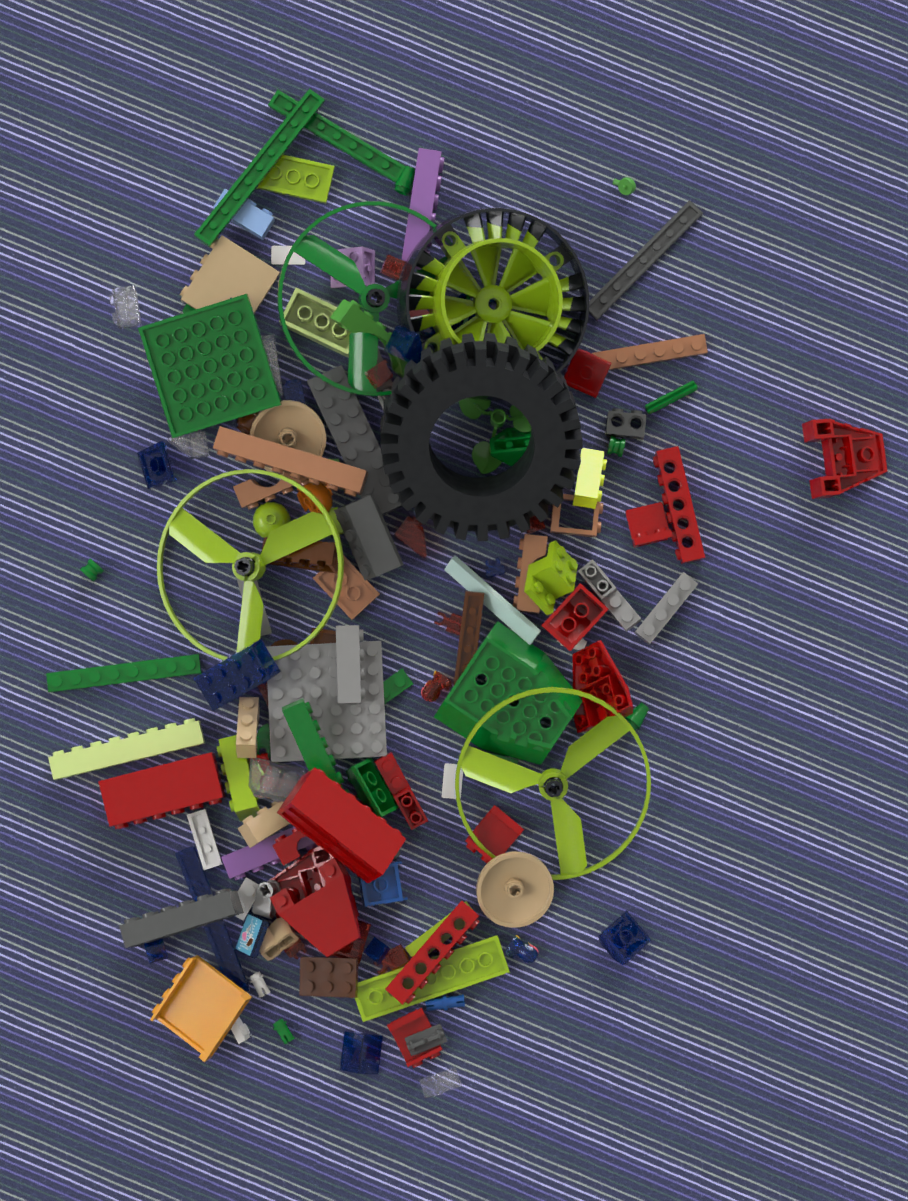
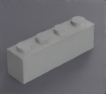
M683 572L634 634L649 645L696 588L698 583Z
M359 625L336 626L338 704H362V699H365V688H361V680H365L364 668H361V661L364 660V649H360V641H364L363 630H360Z

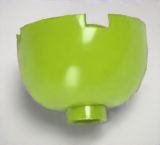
M266 502L260 505L253 515L254 529L263 538H268L271 530L291 522L288 510L277 502Z

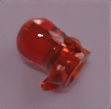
M435 671L433 679L428 680L421 689L422 698L428 702H435L443 689L449 691V687H452L451 680L440 672Z

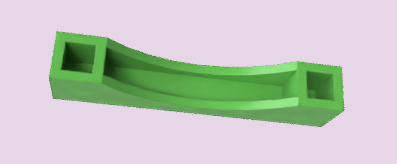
M343 299L330 318L340 327L351 333L363 332L376 336L383 343L389 354L392 370L403 378L405 365L411 359L415 362L406 344L403 342L400 344L397 341L399 338L395 334L386 332V327L382 323L373 321L374 316L369 312L360 310L362 306L356 301L352 300L349 302Z

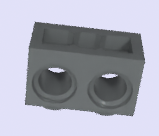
M612 408V411L607 413L605 436L643 440L646 415L638 410H631V413L623 412V409ZM613 418H619L622 422V425L619 427H614L611 423V420ZM632 420H638L641 424V427L638 429H633L630 425V422Z

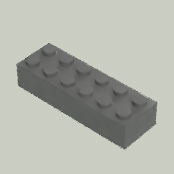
M231 888L216 891L215 896L213 894H206L197 897L198 901L196 902L194 900L180 902L179 907L175 905L161 908V913H158V911L143 914L142 919L140 917H133L124 920L125 924L119 925L125 948L144 945L243 914L238 891H231Z

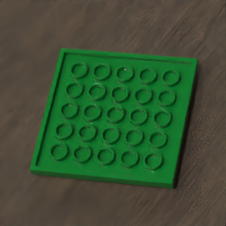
M248 294L138 328L172 438L282 405Z

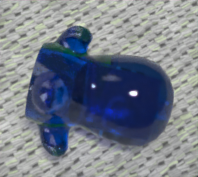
M517 935L505 950L507 957L513 958L516 955L527 964L533 963L539 953L535 946L526 941L522 942Z

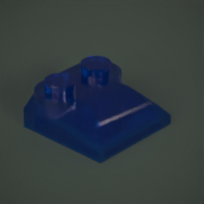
M627 910L598 935L601 945L616 962L622 965L630 961L651 941V938Z

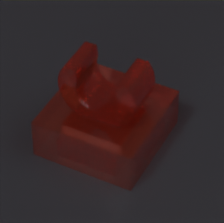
M388 254L380 273L399 280L406 262Z
M300 937L295 944L284 949L290 958L294 957L297 960L299 957L296 953L300 950L304 953L307 952L304 947L305 944Z

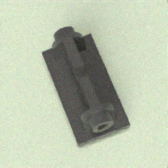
M441 1024L404 1038L411 1056L448 1042Z

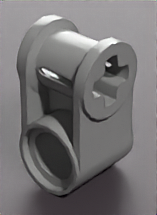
M269 880L258 885L252 908L253 914L270 919L275 916L276 910L270 897L281 891L278 881Z

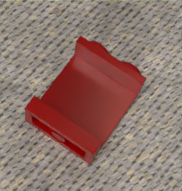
M494 805L476 826L473 833L486 849L495 856H498L508 850L524 829ZM470 835L465 841L468 843L466 845L468 849L473 853L476 851L483 855L481 859L485 863L493 859L475 844Z
M422 1007L387 1024L406 1061L407 1067L412 1065L415 1068L423 1064V1059L429 1057L431 1060L441 1055L439 1052L443 1049L441 1044L411 1056L404 1038L432 1027Z

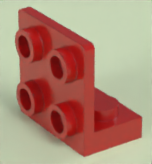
M662 502L625 511L634 548L669 540L673 537L671 529L669 530Z

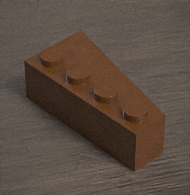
M264 537L262 550L266 543L267 537ZM317 541L268 565L338 574L336 545L334 542Z

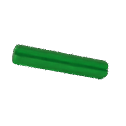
M691 381L646 404L645 410L648 414H652L693 393L698 387L694 381Z

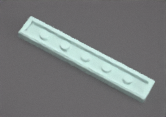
M456 555L451 558L444 570L466 590L484 593L483 605L525 642L531 645L541 630Z

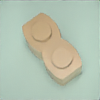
M277 918L268 928L258 932L255 944L261 955L269 961L277 957L284 949L294 945L299 937L294 928L283 918Z

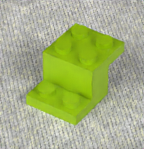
M555 540L549 543L547 557L528 565L524 592L546 615L553 613L555 599L574 591L578 568L576 560Z

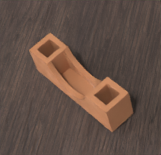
M284 472V476L298 482L302 486L309 484V479L301 477V480L290 477V473ZM249 479L233 486L241 507H248V510L258 507V502L263 500L269 502L276 499L275 495L281 492L283 495L294 491L293 487H295L282 479L271 487H264L254 479Z
M525 534L524 539L520 538L519 550H523L522 558L518 557L517 569H521L520 577L516 576L515 588H519L518 596L514 595L513 606L517 607L516 609L519 612L539 614L540 608L524 592L528 565L546 556L548 536Z

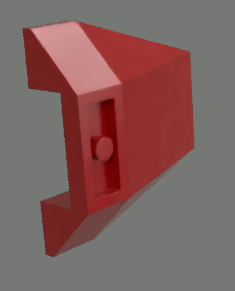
M601 640L572 654L574 690H579L602 699L614 707L617 713H621L624 718L633 714V704L629 688ZM579 696L583 702L573 718L577 733L591 730L606 717L616 715L601 704Z

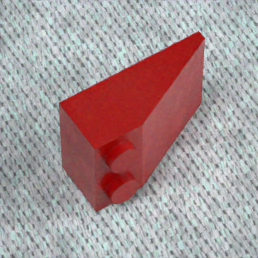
M580 583L541 626L570 652L609 609Z

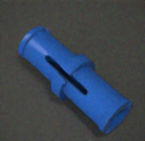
M464 994L450 997L443 995L442 998L425 1001L427 1011L439 1009L447 1011L448 1008L465 1007Z

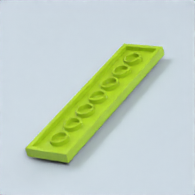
M498 935L454 949V953L448 960L444 958L439 963L441 968L436 974L431 973L426 978L429 982L422 990L418 988L414 992L416 997L410 1004L405 1003L402 1005L385 990L404 967L358 982V994L355 1000L362 1021L365 1022L509 973L510 971ZM439 955L431 957L430 959L435 960L439 957ZM423 963L416 966L418 974H424L427 970L426 965ZM407 978L404 980L403 986L405 989H411L414 986L413 979Z

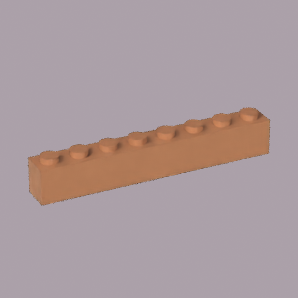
M221 426L213 445V449L217 451L219 456L228 458V455L241 463L250 461L254 463L253 466L264 469L265 466L270 467L272 472L283 474V472L290 473V477L301 480V477L309 479L308 482L319 486L320 483L327 485L326 488L337 491L339 488L345 490V494L356 497V494L362 495L368 476L366 470Z

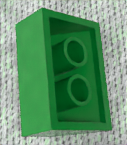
M372 757L345 771L349 782L353 784L357 792L358 798L364 805L370 807L375 815L384 817L399 808Z

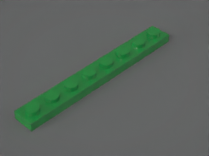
M199 654L52 672L46 673L48 692L51 693L201 674Z

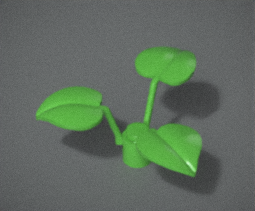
M472 398L459 401L462 413L470 419H478L481 413L490 415V423L494 426L492 437L496 436L497 428L502 427L506 419L513 421L514 428L520 432L531 431L528 420L514 405L510 407L509 412L512 417H509L501 409L486 412L485 410L489 408L491 401ZM482 441L474 446L472 459L482 474L493 472L500 466L502 461L491 456L490 444L488 442Z

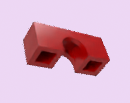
M297 828L293 829V834L288 837L284 834L276 838V843L272 845L283 866L301 857L298 850V842L307 836Z

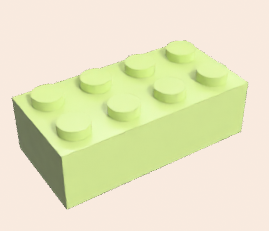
M295 288L284 311L287 329L349 358V335L351 332L343 329L330 318L337 307Z

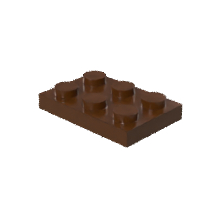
M300 957L299 996L357 998L358 958Z

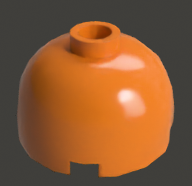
M311 483L304 485L329 512L333 504L331 489L326 488L327 486H324L322 483L319 486ZM297 488L299 490L297 498L305 512L309 509L310 512L322 514L316 504Z

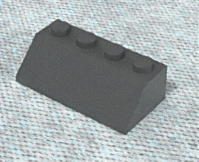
M373 494L334 510L365 581L404 565Z

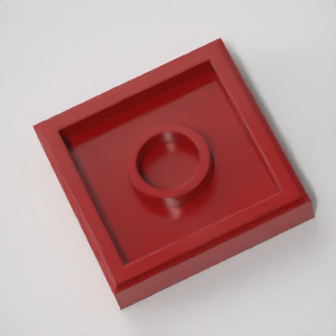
M578 348L564 378L568 386L597 398L612 363Z

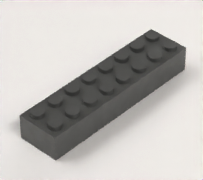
M342 365L322 374L335 383L352 388L348 384V378ZM317 376L308 380L309 388L344 463L368 472L360 497L364 498L373 494L382 516L402 508L400 493L394 494L390 487L389 475H385L381 448L356 395L335 388Z

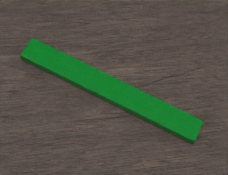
M277 89L268 107L287 118L298 104V101ZM318 113L312 117L304 128L396 183L405 169L403 164Z

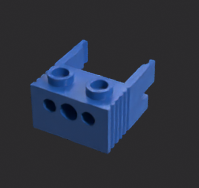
M402 861L390 863L385 873L370 883H366L358 876L363 907L408 900L407 897L403 898L399 877L398 864H402Z

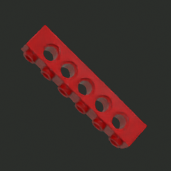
M679 446L656 451L653 463L655 468L658 467L660 475H657L659 486H663L664 493L661 494L663 504L668 506L669 512H666L668 523H672V541L676 542L678 548L675 549L677 561L681 560V564L702 560L705 558ZM666 464L673 465L674 472H665L664 466ZM672 482L677 483L679 490L676 492L670 491L669 484ZM673 502H682L683 509L675 510ZM678 520H685L688 527L686 529L679 528ZM689 538L692 541V546L689 548L684 547L682 539Z
M461 901L385 990L402 1005L405 1003L410 1004L416 997L414 992L418 988L422 990L429 982L426 978L431 973L436 974L441 968L439 963L444 958L448 960L454 953L452 948L457 943L461 945L467 938L465 933L469 929L473 931L480 923L477 920L480 916L466 903ZM458 919H462L465 922V927L462 930H457L454 927V923ZM444 934L452 936V942L448 945L443 944L441 941ZM431 949L439 950L440 955L435 960L429 958V951ZM420 963L425 964L427 967L424 974L416 972V966ZM407 978H411L414 981V986L411 989H405L403 986V982Z

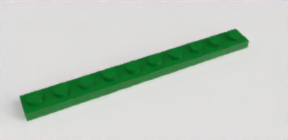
M309 88L195 232L194 237L209 248L324 104L325 99Z

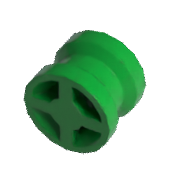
M611 436L607 454L611 455L614 453L618 457H622L626 439H616L615 436Z
M90 558L87 561L88 564L81 567L80 570L95 582L98 574H102L104 570Z

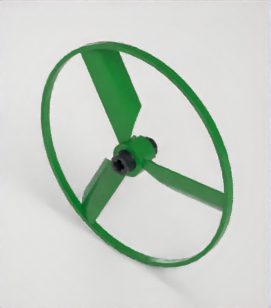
M365 201L341 206L326 213L309 225L297 238L287 254L281 269L277 293L278 312L283 332L290 347L303 365L314 375L329 385L345 392L365 396L391 395L392 390L376 392L378 338L376 336L363 332L351 333L349 335L348 384L352 388H348L323 376L301 355L287 329L282 307L283 280L289 260L293 252H295L358 293V301L362 306L361 309L373 315V321L379 322V313L386 309L390 298L397 299L399 281L387 287L380 284H371L366 287L352 259L315 235L306 234L329 216L343 210L362 206H382L401 210L423 220L432 229L437 225L425 216L407 207L388 202ZM446 236L445 243L448 246H452L453 243ZM445 256L438 261L443 264L448 258ZM423 269L416 271L433 279L436 276ZM410 288L409 294L429 296L430 292ZM465 294V299L470 300V296ZM469 317L463 320L462 325L468 321Z

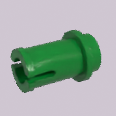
M281 1018L273 1023V1030H276L283 1043L287 1044L288 1041H292L295 1037L287 1027V1021Z

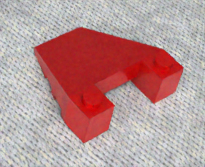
M817 419L802 424L804 443L821 441L826 476L809 480L812 499L830 498L887 472L882 433L864 428H856L847 423L835 422L833 419Z
M320 846L312 848L307 854L297 859L270 880L278 881L281 890L285 888L293 890L298 900L301 901L327 885L318 867L334 857ZM354 902L355 913L359 916L356 902Z
M336 858L318 867L327 885L301 901L298 900L293 890L287 888L270 897L277 914L326 957L332 956L361 938L357 913H355L354 908L355 900L354 895H352L351 877L346 867Z

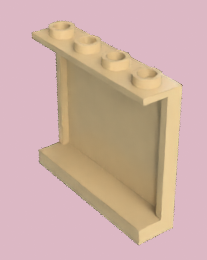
M221 235L211 245L212 251L210 254H205L202 258L200 270L193 272L190 277L192 282L189 287L185 285L181 291V302H185L194 309H199L248 294L255 314L280 272Z

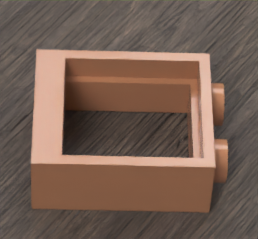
M563 494V499L573 501L574 495ZM597 502L596 509H594L592 530L559 527L561 504L558 508L553 505L550 533L596 538L597 533L601 532V522H598V515L603 512V503Z

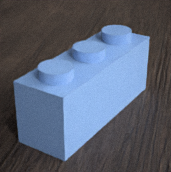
M224 189L216 204L214 205L213 209L226 195V193L228 192L227 189ZM248 199L231 222L264 240L275 222L274 217H272L273 214L265 208L260 210L256 207L257 204Z

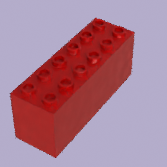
M213 752L98 781L109 827H115V829L129 827L128 823L134 822V825L145 823L147 818L150 817L153 820L166 817L165 813L169 812L172 815L184 813V808L190 807V810L203 808V804L208 802L209 805L222 803L223 798H226L216 756Z
M315 767L300 777L277 811L280 816L366 883L372 882L385 873L406 840L399 830L389 826L384 818L375 815L370 807L361 804L353 794L347 793L338 782L332 781L326 776L325 772Z

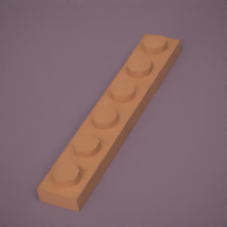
M705 334L594 352L592 354L611 362L609 370L703 355L707 354L708 351Z

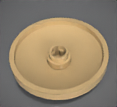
M283 400L281 401L282 405L260 411L254 419L250 429L251 436L322 457L326 446L325 428L319 415L304 403ZM264 467L265 470L272 472V468Z
M514 851L496 856L484 866L476 884L477 900L483 913L494 923L510 928L527 926L541 918L548 910L554 894L553 880L546 865L537 857L525 852Z

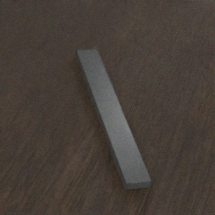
M689 200L589 301V314L597 321L703 215V212Z

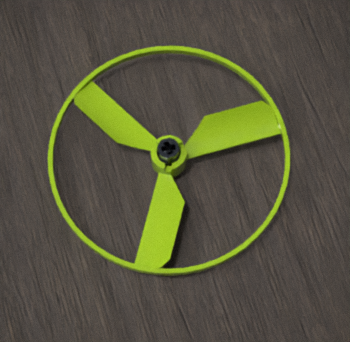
M255 469L234 470L222 473L201 483L189 492L174 509L163 530L159 543L157 579L161 598L171 620L193 645L203 652L227 662L260 664L276 661L297 652L314 639L326 625L336 607L342 588L344 573L343 550L338 531L331 516L323 504L307 488L284 475L270 471ZM253 473L270 475L292 484L305 493L316 504L322 514L310 512L271 530L259 555L254 552L240 553L183 509V507L195 494L215 481L233 475ZM168 534L205 563H232L234 575L239 580L244 581L236 659L218 654L199 643L187 632L176 617L169 603L163 579V555ZM333 534L338 557V578L332 602L321 623L296 647L274 657L255 660L259 654L264 605L254 581L263 576L267 564Z
M559 687L538 688L516 694L488 711L468 735L461 749L455 774L456 801L462 822L475 844L491 858L496 856L478 840L464 815L459 793L461 768L465 776L510 794L538 784L541 795L551 802L561 873L551 875L552 880L570 879L591 873L617 857L637 834L648 809L651 791L650 767L645 749L639 736L621 713H617L614 707L591 694ZM550 692L574 694L599 703L616 715L606 717L568 747L561 771L550 768L542 773H538L469 746L477 730L490 716L505 705L529 695ZM630 731L640 747L646 769L647 783L644 805L634 829L621 846L599 863L586 868L587 860L581 818L562 799L568 791L567 778Z

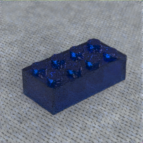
M259 639L203 671L193 679L211 709L215 711L270 680L281 671L263 641Z

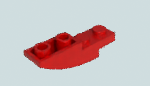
M392 752L376 759L374 762L411 830L428 822Z

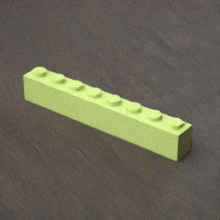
M195 718L184 720L182 725L177 726L176 723L165 725V729L158 730L157 727L146 730L147 733L139 735V732L127 734L128 738L120 739V736L110 738L108 743L102 744L101 741L90 743V747L84 749L83 746L71 748V752L64 753V750L53 752V756L48 757L53 780L205 744L201 722L195 721Z

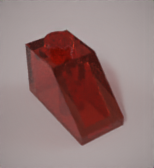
M408 516L394 536L425 559L427 552L422 523L416 517L411 519Z

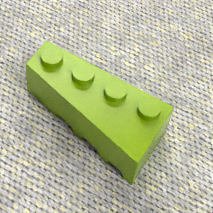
M236 735L218 739L220 746H217L219 758L222 757L224 764H221L223 776L227 775L228 782H225L227 794L231 793L232 800L229 801L231 811H235L240 821H243L250 815L254 818L258 816L256 812L261 809L257 804L259 799L253 785L252 772L248 766L249 759L237 758Z

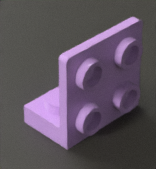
M365 247L338 250L355 262L366 287L375 284V250ZM331 276V288L347 287Z

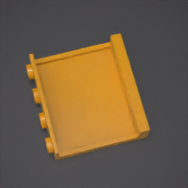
M196 955L192 958H187L183 963V971L172 980L173 986L162 995L163 1001L152 1010L153 1016L150 1020L154 1021L157 1019L200 1052L199 1058L206 1062L212 1058L252 996L200 956Z

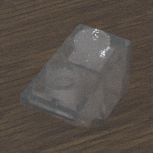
M202 430L175 438H167L169 444L190 459L210 456L207 434L202 432Z

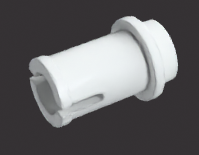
M260 971L251 975V980L249 981L253 983L259 998L270 993L263 979L264 975Z

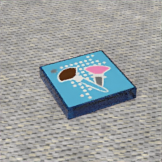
M248 913L235 950L256 959L269 922Z

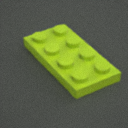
M282 155L256 189L326 204L335 166Z

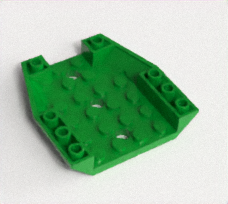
M497 621L443 701L434 718L467 739L474 726L488 711L512 695L538 688H573L545 652L533 644L529 645L518 634ZM484 674L487 677V682L484 685H478L476 683L477 675ZM557 692L539 693L520 698L517 706L512 707L507 704L490 716L477 730L470 742L483 750L541 765L583 701L578 695ZM543 717L551 719L552 723L549 728H543L540 725V720Z

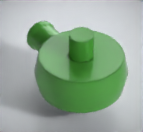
M625 177L621 180H613V184L618 186L620 193L623 195H631L636 189V184L632 178Z

